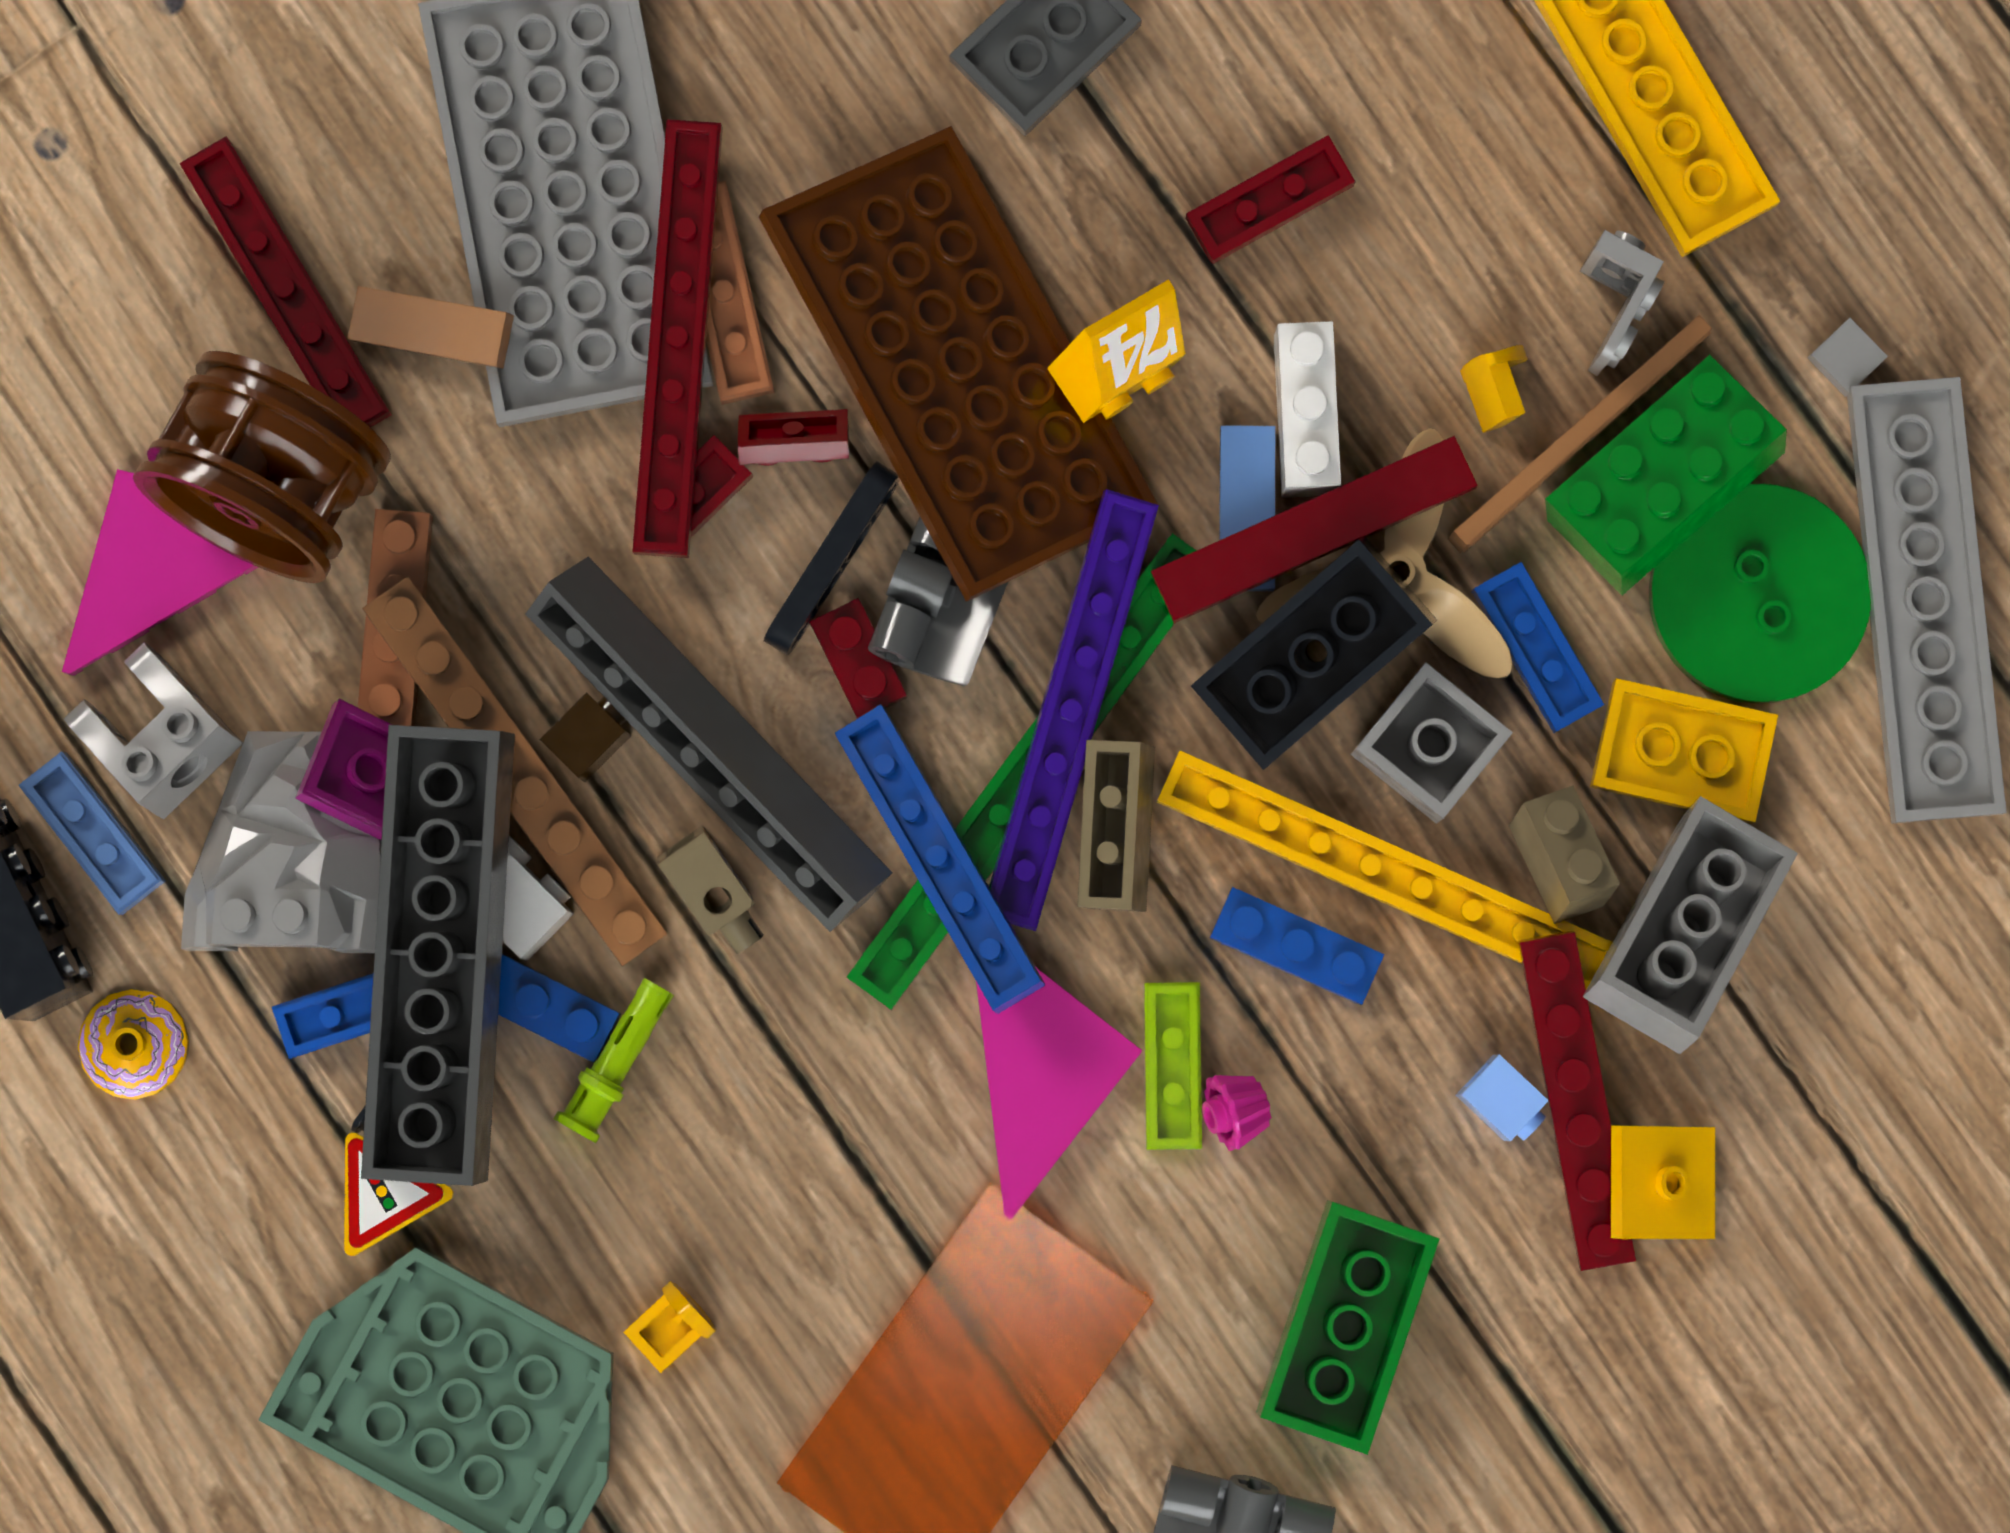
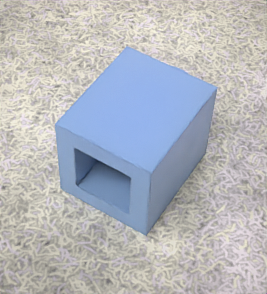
M1500 1054L1492 1055L1456 1094L1503 1141H1512L1516 1135L1523 1141L1527 1139L1546 1118L1540 1110L1549 1101Z

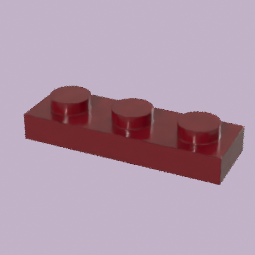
M1327 135L1186 213L1185 219L1213 265L1354 187L1356 181L1330 136Z

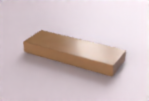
M358 286L347 339L363 344L504 369L514 315L502 311Z

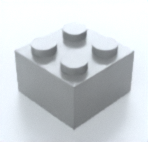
M1425 663L1350 755L1437 824L1444 819L1513 732L1429 664Z

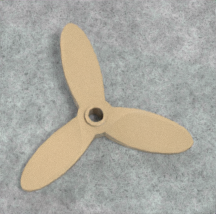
M1431 428L1420 432L1410 442L1402 459L1443 441L1442 436L1435 429ZM1444 503L1385 529V549L1380 554L1392 568L1404 566L1409 570V577L1404 582L1437 619L1423 634L1448 657L1468 670L1486 678L1500 679L1508 677L1512 668L1510 650L1495 626L1462 592L1426 570L1424 558L1439 527ZM1324 569L1304 575L1268 595L1258 608L1256 614L1260 623L1266 621Z

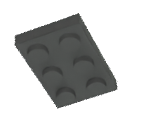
M1006 0L949 55V60L1026 136L1141 26L1142 19L1123 0Z

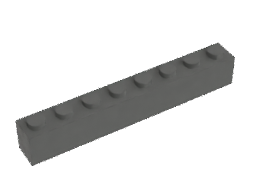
M589 556L547 583L525 615L829 932L869 900L893 872Z

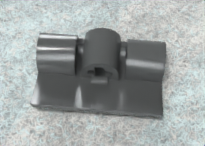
M919 517L907 550L903 549L886 593L888 598L869 643L868 650L877 657L903 668L953 684L967 686L1008 582L966 602L921 517Z
M1171 1465L1153 1533H1332L1336 1508L1279 1493L1278 1488L1272 1483L1257 1477L1233 1475L1228 1480Z

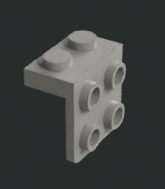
M1604 230L1579 271L1627 297L1588 369L1589 372L1596 376L1599 375L1606 365L1615 369L1620 359L1624 358L1638 332V329L1630 325L1633 318L1638 321L1642 320L1646 311L1650 310L1665 281L1656 277L1664 261L1644 251L1645 244L1640 239L1624 231H1616L1615 234Z

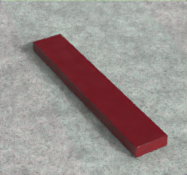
M225 136L179 163L309 385L344 406L370 428L391 416V412L228 137Z
M1452 436L1151 571V575L1173 623H1177L1354 544L1364 536L1366 538L1475 490L1478 485L1455 436Z

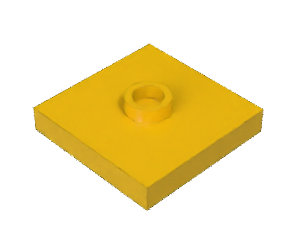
M1611 1125V1238L1715 1239V1127Z

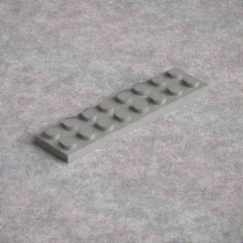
M1960 377L1850 386L1847 401L1862 546L1868 570L1871 599L1870 623L1891 824L2005 814L2007 811Z

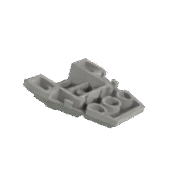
M247 732L185 893L181 949L186 951H238V947L328 948L341 953H375L382 841L295 799L321 732Z

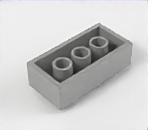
M1700 796L1679 820L1585 991L1583 998L1676 1053L1681 1054L1699 1039L1798 853Z

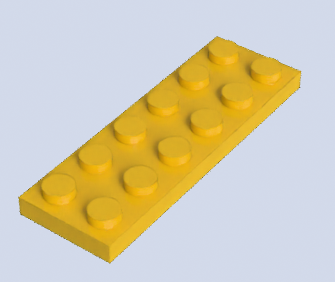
M1534 0L1682 258L1771 210L1780 203L1779 197L1664 0Z

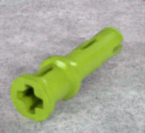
M643 978L636 991L637 993L624 1015L620 1018L610 1035V1039L591 1069L586 1067L584 1071L581 1070L577 1077L581 1083L564 1112L557 1111L553 1118L594 1143L600 1137L597 1130L613 1102H620L624 1096L622 1094L624 1088L620 1086L638 1054L642 1051L663 1011L674 997L672 993L646 978Z

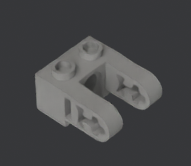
M143 642L124 662L165 708L130 742L121 735L98 709L85 699L64 718V721L138 804L164 820L229 758L243 742L211 707L202 701L178 673L150 645Z

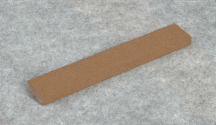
M1700 315L1692 320L1456 528L1448 538L1450 543L1459 553L1468 551L1697 349L1711 334L1712 328Z

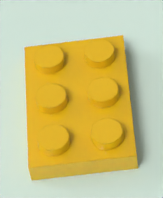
M1616 678L1613 680L1590 787L1683 809H1689L1701 796L1742 821L1753 824L1756 822L1778 715Z

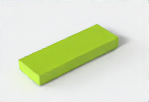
M1200 982L1144 983L1146 1150L1202 1149Z

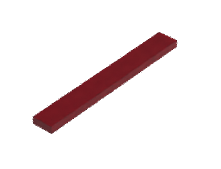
M667 119L632 550L634 555L689 558L723 132L722 124L716 122Z

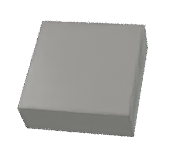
M1849 318L1807 358L1846 397L1849 394L1850 386L1859 385L1888 356Z

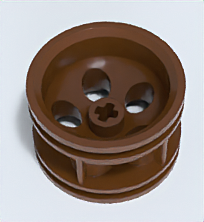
M208 351L203 353L196 364L195 370L197 375L191 376L184 385L183 397L159 439L153 441L147 450L149 461L142 462L133 475L134 483L141 493L162 512L189 531L227 553L261 569L292 580L305 583L323 582L331 569L329 559L338 557L343 547L342 540L333 527L342 511L354 505L358 496L370 495L375 490L378 484L377 475L386 470L391 460V453L387 445L374 430L355 414L305 382L272 366L242 355L224 351Z

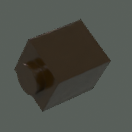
M586 692L539 740L580 780L586 782L631 735L621 726L626 719L604 696L596 702Z

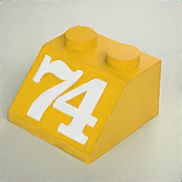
M1169 279L1083 329L1047 368L1083 423L1099 413H1102L1106 420L1110 419L1133 403L1130 395L1144 388L1149 395L1175 377L1171 368L1186 353L1176 293Z

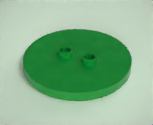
M1749 484L1651 570L1649 605L1652 622L1664 650L1673 663L1688 678L1705 690L1718 696L1744 703L1765 704L1790 700L1802 696L1830 680L1846 665L1857 650L1864 636L1871 610L1867 561L1856 537L1849 527L1822 502L1789 487L1771 484Z

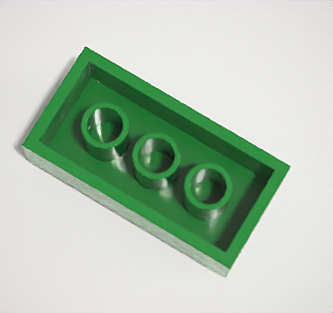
M1709 355L1545 498L1547 521L1623 596L1785 453L1787 429Z
M1327 1200L1256 1411L1259 1417L1368 1455L1440 1238Z

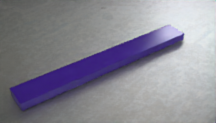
M1107 489L1103 491L989 885L1009 923L1033 931L1037 930L1084 767L1086 740H1091L1159 507L1157 504Z

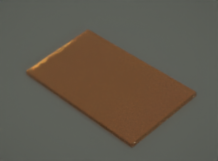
M990 1183L779 1478L777 1484L781 1486L784 1492L791 1493L844 1533H990L1154 1300L1150 1298L1147 1292L1138 1290L1022 1206L1015 1216L1009 1220L1003 1213L1001 1187Z

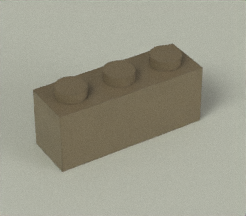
M1086 740L1077 907L1098 910L1147 911L1155 763L1154 746L1143 742Z

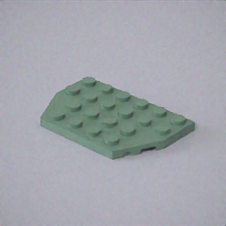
M416 1247L331 1309H328L312 1320L258 1420L463 1533H580L609 1480L614 1353L424 1249Z

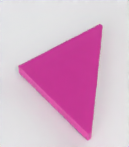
M117 469L62 672L72 676L77 675L83 671V668L123 648L150 632L149 630L177 613L180 614L216 593V590L243 574H249L259 567L227 553L177 523L141 493L134 483V473Z
M1038 968L1036 969L1045 986L999 1014L992 1010L976 982L1003 1213L1009 1220L1015 1216L1142 1052L1140 1048Z

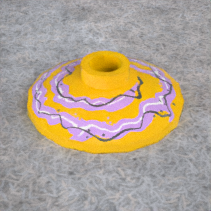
M129 989L110 994L92 1007L81 1025L78 1052L82 1068L95 1086L113 1097L137 1100L156 1095L175 1081L186 1063L189 1039L185 1022L172 1003L153 992ZM131 1033L137 1039V1048L132 1054L127 1055L120 1048V1040L124 1035Z

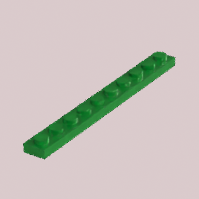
M1173 533L1137 580L1093 735L1175 624L1151 575V571L1197 550ZM1038 716L955 828L985 881L988 880L995 868ZM919 880L916 881L847 975L849 980L890 1010L895 1007L948 934Z

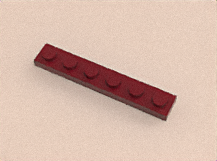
M1569 931L1520 940L1518 944L1546 1094L1549 1100V1110L1579 1268L1581 1271L1635 1262L1633 1240L1611 1238V1123L1588 1000L1583 998L1586 988L1575 932Z

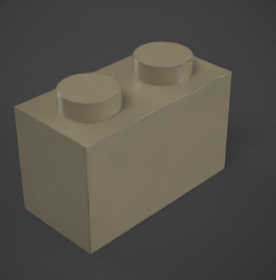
M1572 785L1522 804L1510 823L1509 828L1553 923L1556 924L1603 907L1620 883L1574 786Z

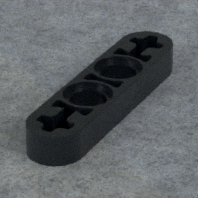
M878 461L873 464L774 618L764 637V642L785 655H789L809 627V622L818 613L894 493L900 481L896 472Z

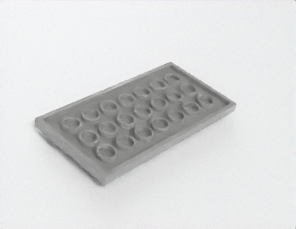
M431 0L418 3L474 306L514 315L504 369L486 366L497 425L500 428L644 400L665 130L640 0ZM705 349L702 388L714 386L707 349Z

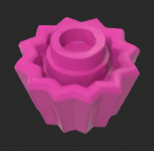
M1215 1075L1206 1079L1207 1088L1203 1091L1206 1098L1202 1105L1203 1117L1208 1129L1213 1134L1217 1133L1219 1142L1224 1143L1229 1151L1242 1148L1270 1126L1269 1120L1272 1118L1270 1104L1261 1083L1257 1082L1254 1076Z

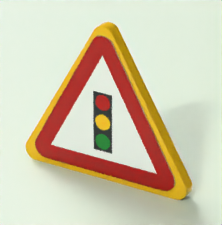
M358 1133L348 1134L345 1138V1253L349 1256H356L450 1201L454 1196L452 1187L446 1184L361 1179L363 1136Z

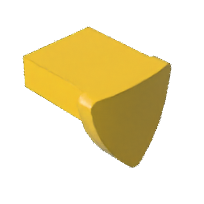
M1523 345L1511 346L1479 355L1466 363L1460 370L1483 433L1502 428L1526 413L1510 367L1528 360Z
M669 1281L662 1288L664 1295L623 1332L660 1373L668 1368L701 1336L708 1339L716 1331L710 1318L700 1305L683 1288L672 1281Z

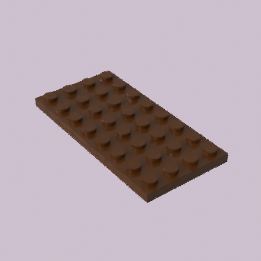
M952 126L761 211L759 219L966 602L1088 543L1104 490L1107 489L1158 505L1112 419L1106 420L1103 414L1099 413L1083 423L1047 370L1053 361L1068 347L1070 342Z

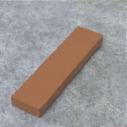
M726 181L718 183L706 336L722 405L775 393Z

